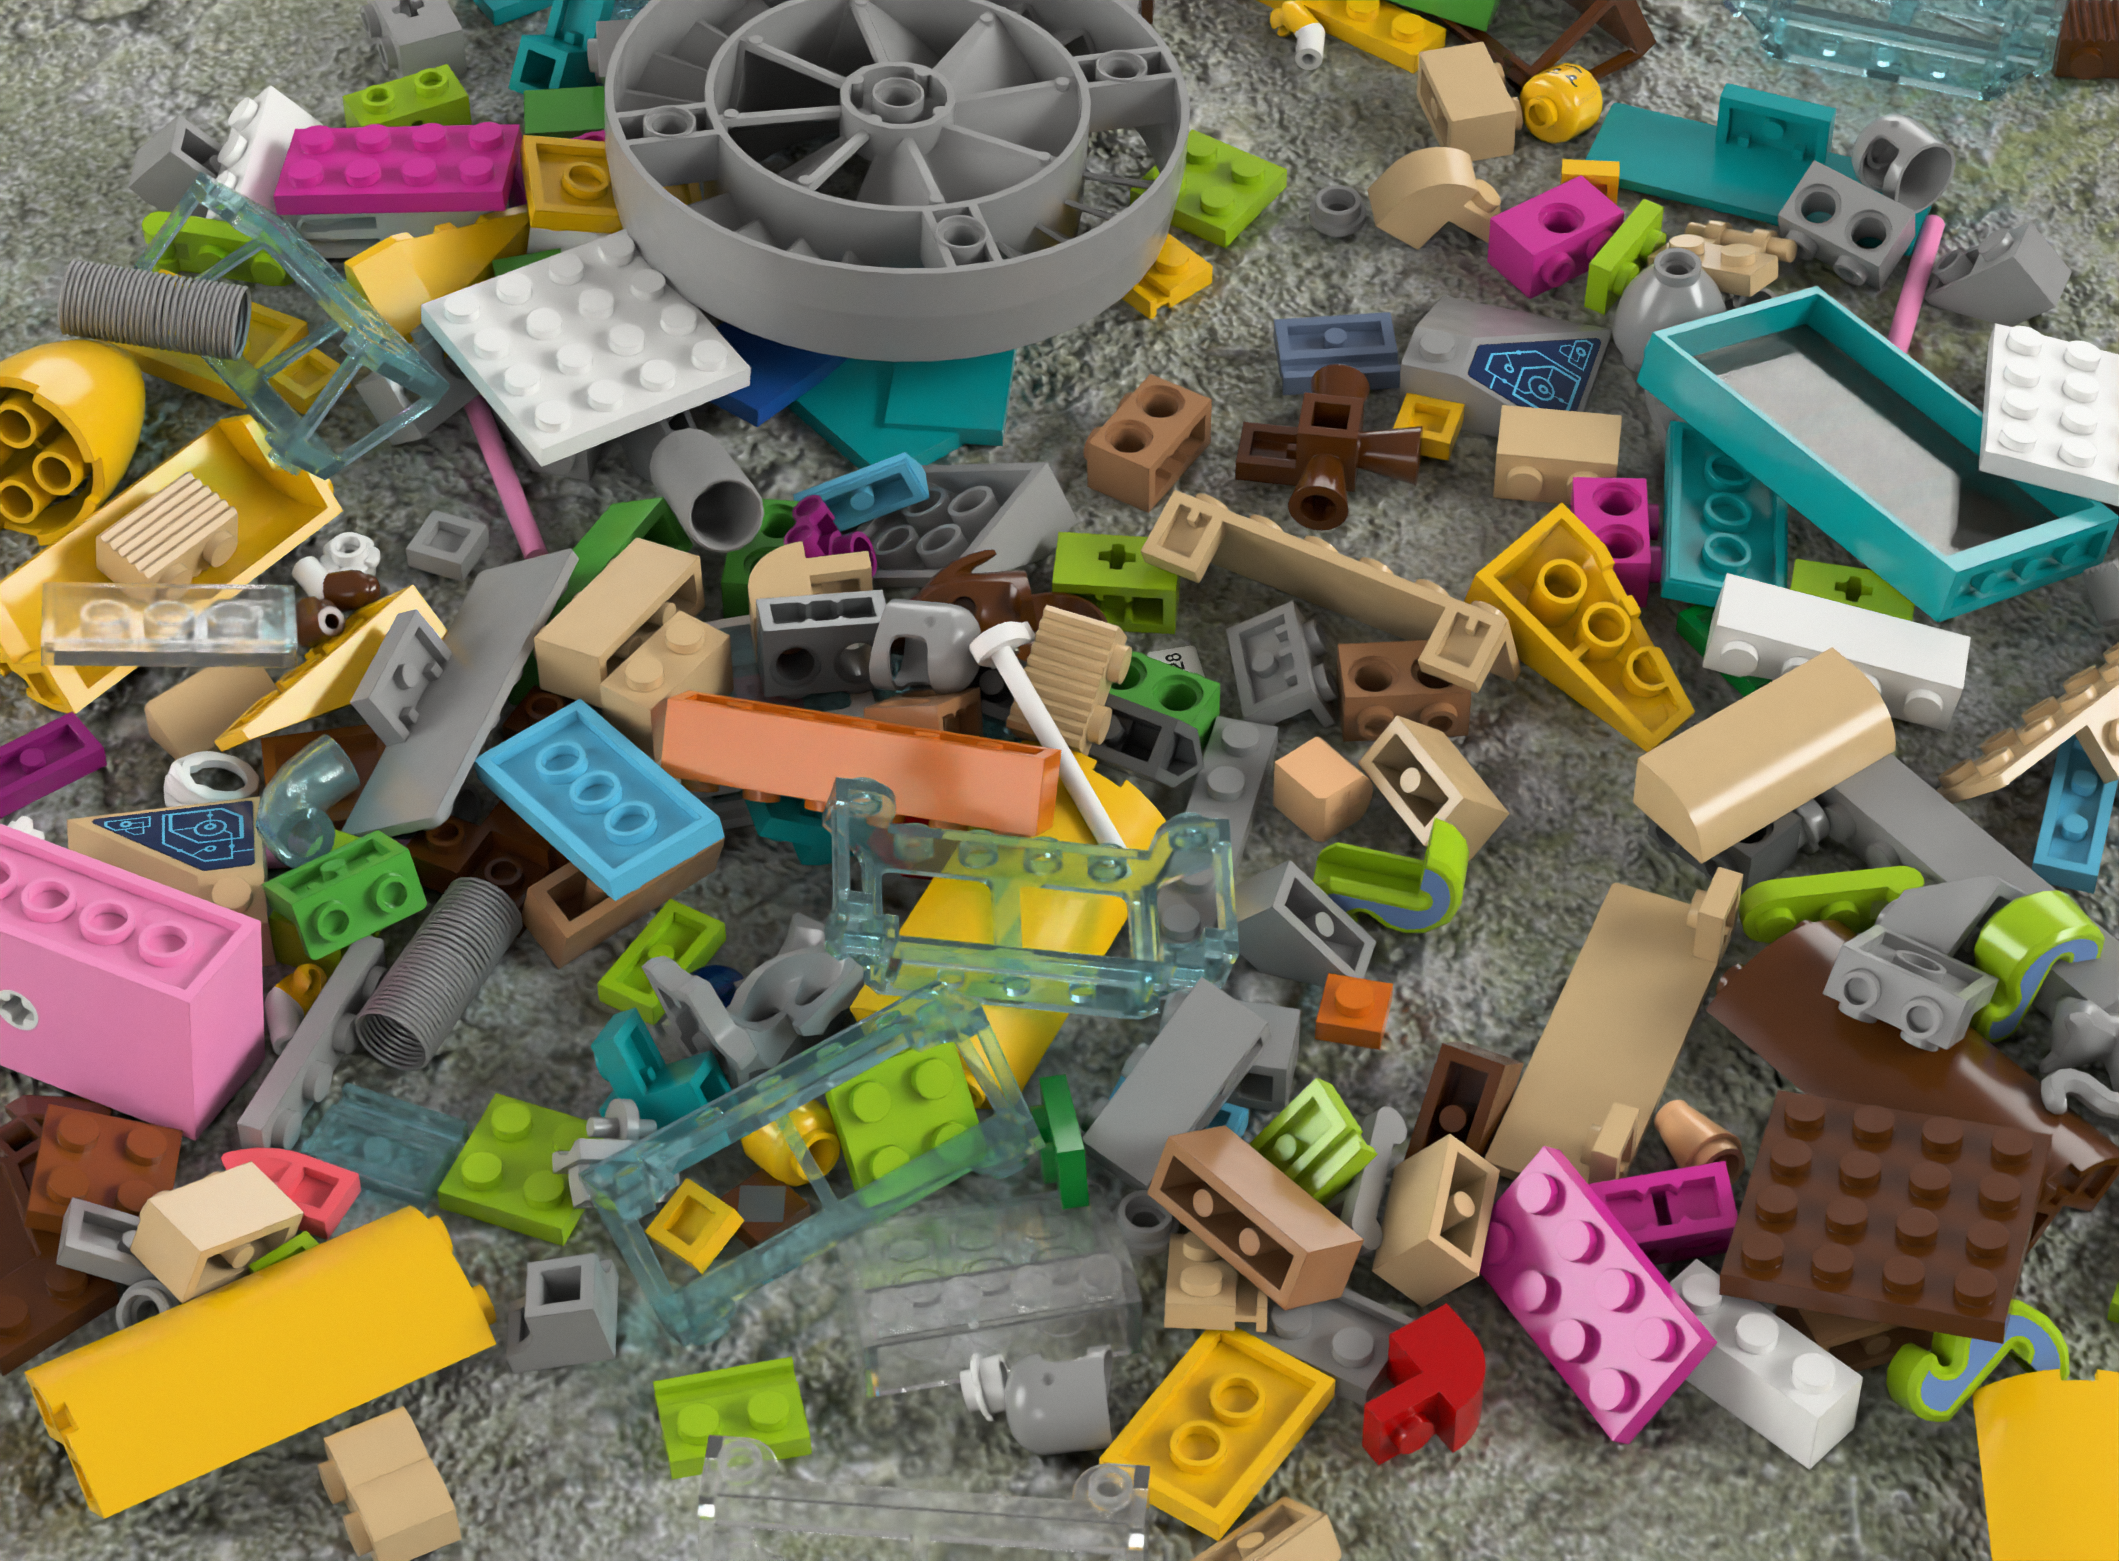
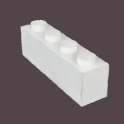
M1727 573L1712 615L1702 667L1737 677L1748 675L1774 681L1833 647L1871 681L1881 695L1891 717L1947 731L1963 691L1971 637Z

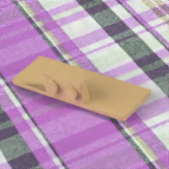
M2119 642L2102 654L2107 662L2097 669L2095 666H2091L2067 679L2062 684L2066 693L2056 700L2054 696L2048 697L2024 711L2021 717L2025 724L2016 731L2013 727H2010L1984 741L1980 745L1984 754L1974 762L1971 758L1963 760L1938 776V780L1942 786L1936 791L1950 803L1954 804L2001 789L2074 734L2103 783L2106 784L2119 780Z

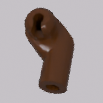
M310 596L297 603L294 610L295 637L302 647H315L340 635L344 631L346 622L344 615L331 600H319L315 596Z

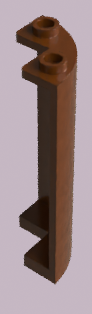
M1808 919L1803 920L1790 932L1765 947L1745 965L1736 964L1732 966L1720 978L1716 987L1717 995L1706 1008V1011L1805 1094L2053 1134L2051 1157L2026 1256L2063 1205L2092 1212L2119 1175V1147L2069 1106H2067V1111L2063 1115L2054 1114L2047 1110L2041 1098V1084L1970 1026H1968L1964 1038L1946 1050L1939 1047L1938 1051H1928L1903 1040L1900 1037L1902 1029L1877 1019L1876 1023H1866L1841 1012L1838 1008L1840 1001L1823 994L1842 944L1858 936L1841 921L1821 920L1812 922Z

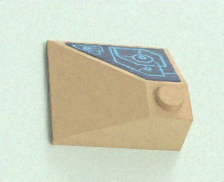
M261 796L66 819L69 850L260 920L262 967L276 965L269 916L272 911L262 887L263 883L269 881Z

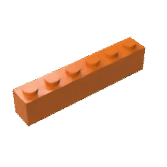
M688 690L667 700L661 768L673 778L681 779V785L690 791L718 792L720 785L743 789L742 798L756 802H780L781 795L804 799V808L812 811L839 813L843 811L844 805L867 809L866 818L873 821L903 823L905 822V816L929 819L928 828L939 832L966 833L968 832V826L991 829V838L1000 842L1027 844L1031 842V836L1036 837L1053 827L1062 750Z

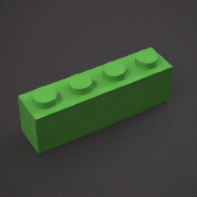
M664 497L614 503L609 506L573 548L579 560L568 580L567 590L558 599L545 625L554 619L572 601L574 596L600 574L613 558H616L636 537L684 552H688L692 548L691 540ZM533 649L523 667L521 679L513 686L507 698L511 705H519L534 685L540 687L537 660L534 658Z

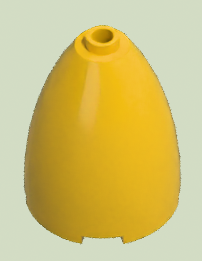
M71 339L38 345L0 361V531L5 528L37 536L39 546L50 545L102 507L111 497L125 475L136 451L145 417L146 392L142 372L137 360L126 349L100 340ZM93 471L85 489L80 494L45 509L59 495H66L72 492Z

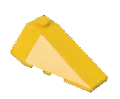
M1561 502L1475 575L1464 602L1472 604L1473 601H1482L1499 609L1509 620L1517 656L1520 661L1644 751L1649 752L1661 745L1691 719L1695 710L1662 649L1653 645L1639 619L1641 610L1633 595L1627 596L1613 570L1615 562L1606 545Z

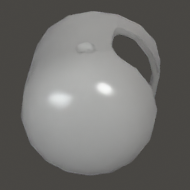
M1894 113L1876 118L1861 131L1854 143L1851 158L1854 173L1863 185L1872 190L1882 192L1884 196L1914 210L1915 214L1925 210L1943 194L1953 177L1956 164L1953 150L1912 117Z
M892 598L883 611L871 650L869 662L871 683L876 689L903 691L912 685H931L935 694L941 695L963 691L974 680L980 668V665L977 664L969 650L970 643L981 634L977 620L969 610L959 605ZM905 637L901 669L895 680H893L890 669V647L894 640Z
M1110 1344L1087 1346V1354L1075 1361L1061 1363L1046 1362L1042 1359L1041 1352H1036L1024 1356L1012 1366L1006 1379L1005 1410L1012 1435L1020 1446L1036 1454H1061L1105 1449L1110 1446L1112 1439L1108 1399L1113 1363V1353Z

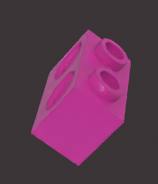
M1573 477L1570 511L1606 545L1615 562L1613 570L1627 596L1633 595L1639 608H1646L1649 583H1660L1661 546H1650V540L1658 539L1659 506L1658 504L1648 503L1646 479Z
M1725 1161L1588 1184L1654 1265L1727 1253L1738 1214Z

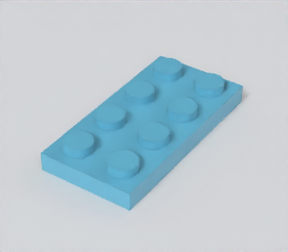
M582 699L576 700L477 756L474 762L477 777L484 785L614 901L637 890L645 883L686 859L695 856L698 852L725 837L719 816Z

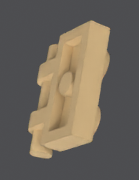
M1710 220L1707 224L1690 222L1686 227L1684 235L1672 237L1667 244L1647 257V267L1654 263V259L1659 252L1668 248H1684L1694 252L1700 258L1701 268L1717 284L1720 292L1751 297L1778 278V261L1787 263L1794 261L1798 247L1795 240L1780 238L1774 230L1757 228L1752 233L1735 230L1729 222Z

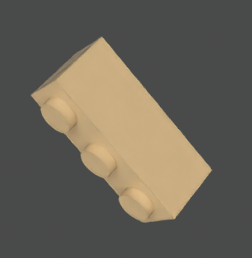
M636 537L616 558H613L600 574L582 591L578 592L554 619L543 626L534 637L533 654L537 660L540 689L574 700L582 699L587 704L602 708L601 682L679 610L696 617L705 607L700 556Z

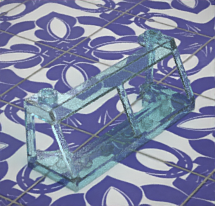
M200 172L133 266L136 270L151 271L200 203L227 221L234 229L252 238V240L195 277L194 280L199 278L214 282L264 248L333 318L259 369H255L243 355L237 361L201 355L204 361L271 431L265 436V440L272 447L268 456L277 465L293 475L298 476L303 469L323 480H327L436 406L451 386L284 217L203 172ZM343 329L348 335L340 344V347L348 355L302 418L273 388L268 380ZM362 366L377 372L422 397L340 454H336L315 432Z
M934 980L578 1173L589 1198L664 1330L685 1347L691 1343L693 1345L707 1344L724 1335L730 1328L728 1321L737 1312L735 1304L737 1300L970 1171L978 1174L990 1173L995 1179L1017 1173L1029 1163L1028 1156L1046 1147L981 1003L938 980ZM974 1035H977L1004 1096L970 1040ZM955 1042L993 1107V1116L840 1200L837 1199L788 1113L908 1047L921 1053L940 1044ZM775 1121L822 1202V1210L683 1287L672 1291L638 1219L656 1210V1202L666 1192L678 1185L674 1178L675 1174Z

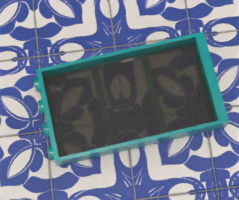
M1818 286L1654 331L1645 346L1644 359L1636 381L1638 384L1937 623L2081 574L2085 569L2102 564L2119 522L2117 514L2100 501L1979 471L1983 412Z

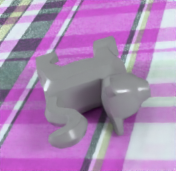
M2073 997L2065 998L2056 1005V1016L2049 1030L2052 1051L2040 1062L2039 1066L2041 1074H2049L2041 1081L2042 1102L2050 1112L2063 1115L2067 1111L2066 1095L2077 1098L2099 1116L2119 1119V1012L2108 1013L2090 1000H2081ZM2097 1060L2104 1063L2111 1079L2113 1091L2090 1074L2072 1068Z

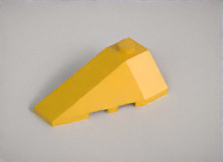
M525 204L508 208L505 211L482 214L474 224L458 228L450 222L435 225L432 234L415 238L408 232L392 235L345 261L344 267L356 351L371 362L393 347L399 346L401 350L414 341L410 332L421 324V304L494 278L492 260L527 254L531 226L528 205ZM444 350V359H445V358L448 356V354H447V353L445 352V350Z
M410 585L354 611L345 619V628L340 635L312 647L304 655L307 659L305 662L285 673L275 683L280 692L274 690L255 702L214 742L222 752L351 706L350 701L398 613L417 609L442 640L445 638L448 630L414 585Z

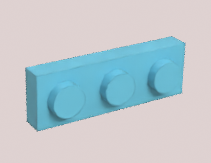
M2075 734L2059 745L2032 870L2050 885L2094 894L2118 780L2106 784L2103 783Z

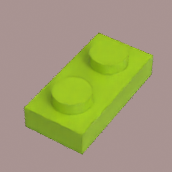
M1643 199L1589 263L1584 307L1605 315L1618 298L1622 296L1629 283L1647 265V257L1665 245L1666 233L1661 231L1664 213L1663 206Z
M669 899L597 983L599 1001L622 1012L636 1007L643 1021L655 1026L665 1014V1010L642 966L651 958L666 956L674 960L689 974L698 975L725 943V923L673 899Z

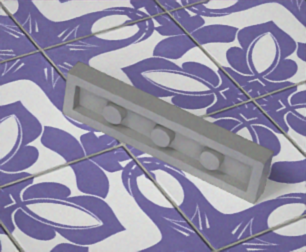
M368 935L350 945L238 1120L237 1127L241 1149L260 1147L291 1150L294 1147L301 1132L302 1121L314 1102H321L324 1099L331 1085L333 1071L344 1054H351L358 1045L360 1039L356 1034L354 1020L390 970L387 969L383 939Z

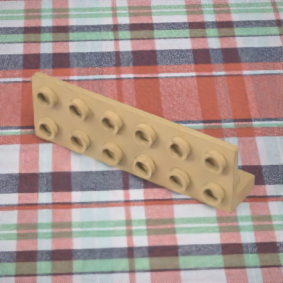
M1174 489L1141 549V554L1146 563L1196 583H1200L1208 566L1212 563L1405 640H1428L1418 659L1421 671L1475 693L1479 692L1488 673L1516 682L1521 672L1509 620L1496 607L1482 601H1473L1472 604H1468L1450 597L1445 589L1429 580L1417 579L1415 583L1394 575L1386 565L1375 559L1362 557L1357 561L1339 554L1331 544L1318 537L1306 536L1303 540L1283 532L1279 525L1264 516L1256 514L1251 515L1250 518L1229 511L1221 501L1207 494L1198 493L1193 497Z
M1718 867L1708 890L1697 889L1691 904L1621 883H1613L1485 1156V1160L1500 1170V1176L1515 1180L1541 1148L1547 1146L1559 1149L1587 1184L1627 1177L1736 929L1743 881L1742 873Z

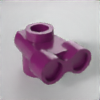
M810 495L796 504L792 511L796 524L785 535L784 545L803 541L806 558L868 551L872 567V578L874 577L877 569L876 554L871 541L863 532L856 531L842 535L833 522L835 519L834 515L819 495Z

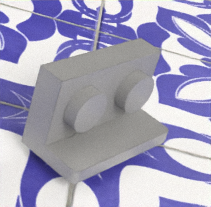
M1292 600L1226 629L1242 715L1245 721L1271 726L1311 709L1324 728L1336 724L1332 700L1339 697V690L1331 670L1323 661V655L1329 653L1330 648L1325 633L1316 619L1307 621Z

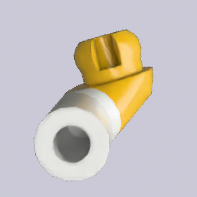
M1293 0L1283 2L1282 7L1274 9L1270 14L1269 19L1272 29L1278 27L1277 35L1281 37H1287L1293 33L1297 38L1295 55L1297 65L1305 70L1317 69L1323 61L1324 27L1302 3Z
M304 963L299 965L294 973L287 975L276 984L265 999L264 1009L272 1048L277 1055H281L328 981L324 970L315 964Z

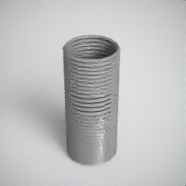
M73 259L66 266L62 277L58 298V326L63 335L103 339L104 341H115V343L133 344V346L138 345L153 349L160 348V350L167 349V351L174 350V352L181 351V353L186 354L191 353L192 355L197 354L198 356L203 355L204 357L209 356L210 358L215 357L217 359L237 361L243 354L248 337L251 319V293L247 286L242 287L241 285L236 286L235 284L230 285V283L224 284V282L218 283V281L212 282V280L207 281L206 279L201 280L199 278L194 280L192 277L172 276L171 274L166 275L165 273H154L153 271L148 272L147 270L142 271L141 269L136 270L135 268L130 269L129 267L124 268L123 266L118 267L101 263L95 264V262Z
M687 428L674 431L659 442L652 453L649 466L652 482L694 541L708 551L720 553L739 550L750 543L761 529L764 517L762 498L718 440L704 430ZM712 485L710 489L699 495L701 491Z
M460 877L451 882L354 1020L358 1038L375 1058L399 1070L418 1071L428 1065L523 926L519 909L502 889L489 881L477 877Z

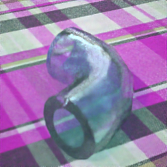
M321 735L286 761L261 792L256 819L258 836L278 861L293 869L331 851L334 845L335 829L332 820L326 812L360 786L358 774L351 760L340 745L329 735Z

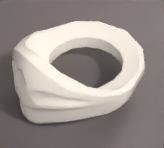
M214 751L196 752L179 758L171 764L164 781L166 807L258 797L260 779L250 764L236 756ZM203 768H222L237 774L242 778L245 785L236 791L213 790L206 785L196 784L190 774L196 773Z

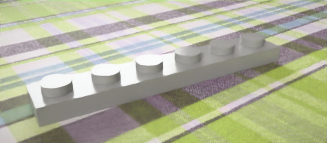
M1217 716L1203 757L1205 768L1198 772L1127 985L1125 1010L1162 1017L1168 990L1179 991L1185 988L1191 991L1199 979L1204 977L1218 934L1217 931L1226 909L1278 746L1279 727Z

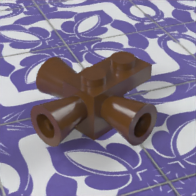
M1327 365L1314 373L1311 379V393L1304 392L1298 427L1243 422L1236 458L1235 480L1296 486L1288 502V510L1292 518L1300 525L1312 530H1331L1344 523L1348 516L1346 491L1355 492L1359 468L1414 486L1417 485L1423 426L1363 432L1364 403L1370 392L1367 378L1359 370L1348 365Z

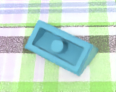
M906 452L793 494L794 501H801L810 495H819L834 515L835 519L833 522L840 532L929 499L926 472L921 464Z

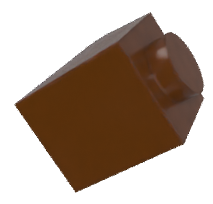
M1463 1041L1442 1043L1404 1160L1448 1134L1453 1135L1485 1159L1512 1100L1524 1063Z

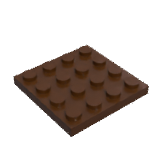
M1778 1090L1720 1272L1719 1295L2004 1344L2051 1157L2053 1134Z

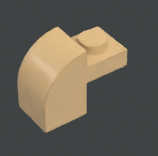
M1450 147L1424 148L1401 157L1367 189L1375 226L1417 250L1448 221L1489 243L1490 218L1502 213L1500 208L1501 199L1496 190L1486 181L1475 178L1470 154Z
M803 541L781 546L761 558L752 569L748 580L751 638L756 663V599L873 590L872 567L868 551L806 558ZM791 648L782 654H794L802 648Z

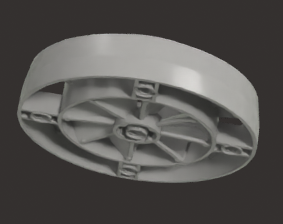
M651 0L630 21L618 39L608 62L604 85L605 151L614 201L623 229H626L628 236L634 241L635 247L646 263L652 269L661 272L665 277V283L674 291L719 320L748 333L783 345L847 358L892 362L972 358L1034 344L1069 331L1094 318L1122 299L1141 281L1156 261L1167 239L1185 172L1190 103L1185 79L1177 60L1165 41L1140 14L1123 0ZM1134 127L1152 153L1160 174L1155 181L1117 178L1087 172L1086 161L1089 133ZM840 133V138L777 174L759 164L767 157L789 146L809 139ZM854 153L872 161L855 201L815 191ZM1085 179L1147 189L1119 214L1083 205ZM703 182L704 200L685 205L663 187ZM1082 211L1108 220L1104 224L1077 237Z

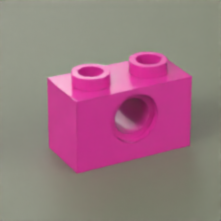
M1580 175L1491 217L1487 262L1525 296L1532 299L1588 272L1589 263L1623 224L1624 211Z

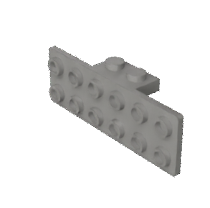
M571 548L481 571L443 640L417 609L397 614L350 701L352 706L383 741L386 748L347 819L342 832L363 837L379 830L392 837L419 830L429 831L437 828L448 819L453 810L452 804L466 777L475 768L474 762L489 732L499 722L500 711L513 686L523 675V667L535 645L534 637L545 626L558 599L568 588V580L579 560Z

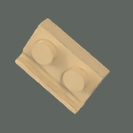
M1192 1231L1187 1234L1170 1233L1164 1328L1235 1331V1322H1255L1256 1332H1266L1268 1296Z

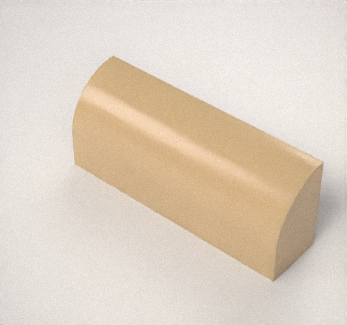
M1831 647L1638 757L1633 803L1702 864L1894 752L1896 740L1892 719L1881 695L1871 681L1857 667Z

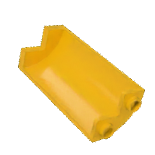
M247 414L220 419L0 581V674L5 677L14 671L29 685L26 688L28 697L59 712L70 713L73 711L74 714L78 713L343 512L333 495L334 487L331 480L312 461L282 465L272 449L273 442L268 431L255 421L251 415ZM191 471L195 479L199 478L203 486L208 485L212 493L217 492L220 499H225L229 506L235 507L238 512V544L233 555L223 565L219 567L210 565L207 571L202 570L198 577L192 578L189 587L178 598L174 600L165 598L162 604L157 603L153 610H148L97 569L96 536L181 475Z
M1022 740L1021 742L1022 744L1041 746L1039 741ZM1071 750L1072 754L1126 845L1127 850L1124 854L1133 868L1129 872L1121 874L1113 859L1107 860L1062 780L1058 777L1053 827L1036 837L1031 836L1030 843L1013 844L1000 842L991 838V829L968 826V832L961 834L849 1007L869 1046L878 1056L942 1033L953 1035L975 1108L1011 1110L1176 839L1162 814L1139 789L1127 779L1120 787L1106 777L1094 771L1097 760L1074 750Z
M410 1205L27 1370L24 1373L49 1436L62 1443L66 1449L89 1510L105 1519L496 1345L489 1325L496 1323L497 1318L491 1299L481 1284L474 1287L470 1286L453 1255L452 1241L441 1218L438 1215L427 1218L421 1211Z
M2060 1369L2042 1370L1990 1383L1977 1389L1972 1394L1992 1561H2119V1372L2097 1369L2094 1375L2095 1381L2061 1380Z

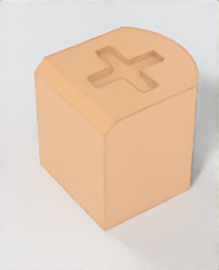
M1316 736L1274 762L1273 806L1314 841L1325 842L1360 820L1365 814L1373 794L1371 780L1322 738Z

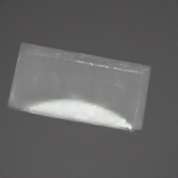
M89 582L43 583L41 666L297 668L298 645L294 586Z

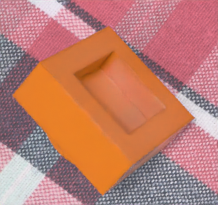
M1328 973L1316 1019L1315 1039L1380 1050L1392 1003L1393 984Z

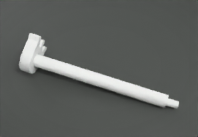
M1028 621L1023 623L1004 622L986 630L969 645V650L980 666L998 669L1041 746L1062 750L1059 768L1060 779L1107 860L1113 859L1121 874L1129 872L1133 867L1124 854L1127 850L1126 845L1016 657L1020 652L1019 646L1035 641L1034 631Z

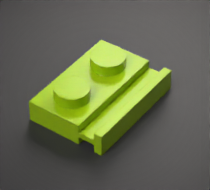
M1317 1077L1249 1143L1252 1148L1324 1207L1378 1155L1375 1149L1367 1145L1362 1138V1129L1333 1085Z
M792 1356L653 1381L654 1398L658 1409L660 1427L672 1480L812 1454L811 1436L798 1381H796Z

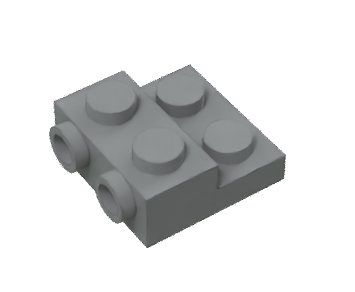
M1876 924L1842 944L1823 994L1840 1001L1839 1010L1854 1019L1866 1023H1876L1877 1019L1902 1029L1900 1037L1909 1044L1928 1051H1938L1939 1047L1947 1050L1964 1038L1973 1014L1990 1003L1999 978Z

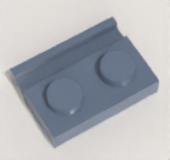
M1390 312L1274 319L1273 338L1279 374L1282 379L1283 395L1311 393V379L1314 373L1320 368L1331 364H1343L1356 368L1367 378L1370 390L1399 388L1401 366L1398 364V350Z

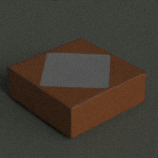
M763 1168L719 1198L734 1208L745 1220L734 1235L759 1257L811 1220L810 1204L783 1181L775 1179Z

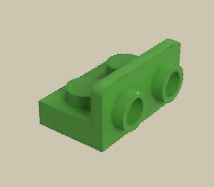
M379 830L262 884L270 908L295 924L304 952L312 960H318L423 910L427 905L409 849Z

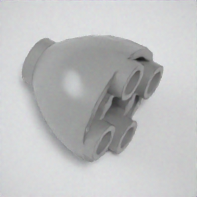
M1668 248L1659 252L1654 259V263L1640 272L1624 290L1614 316L1612 335L1615 346L1623 354L1622 362L1628 369L1640 372L1644 359V349L1651 338L1652 332L1727 311L1717 284L1701 268V260L1694 252L1684 248Z

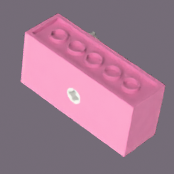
M21 816L16 822L11 821L7 826L0 824V1065L150 1124L183 1130L182 1136L196 1141L265 1059L261 921L45 841L44 833L33 829V820L29 817Z

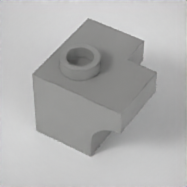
M595 1252L527 1263L526 1295L509 1301L506 1359L513 1374L615 1359L619 1275L612 1259L599 1260Z

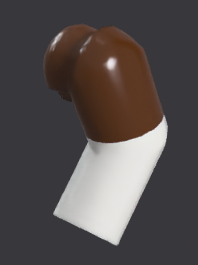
M313 556L299 560L292 571L293 578L309 597L315 596L319 600L329 599L341 612L357 610L377 601L380 597V584L373 575L365 574L360 570L329 573L318 559Z

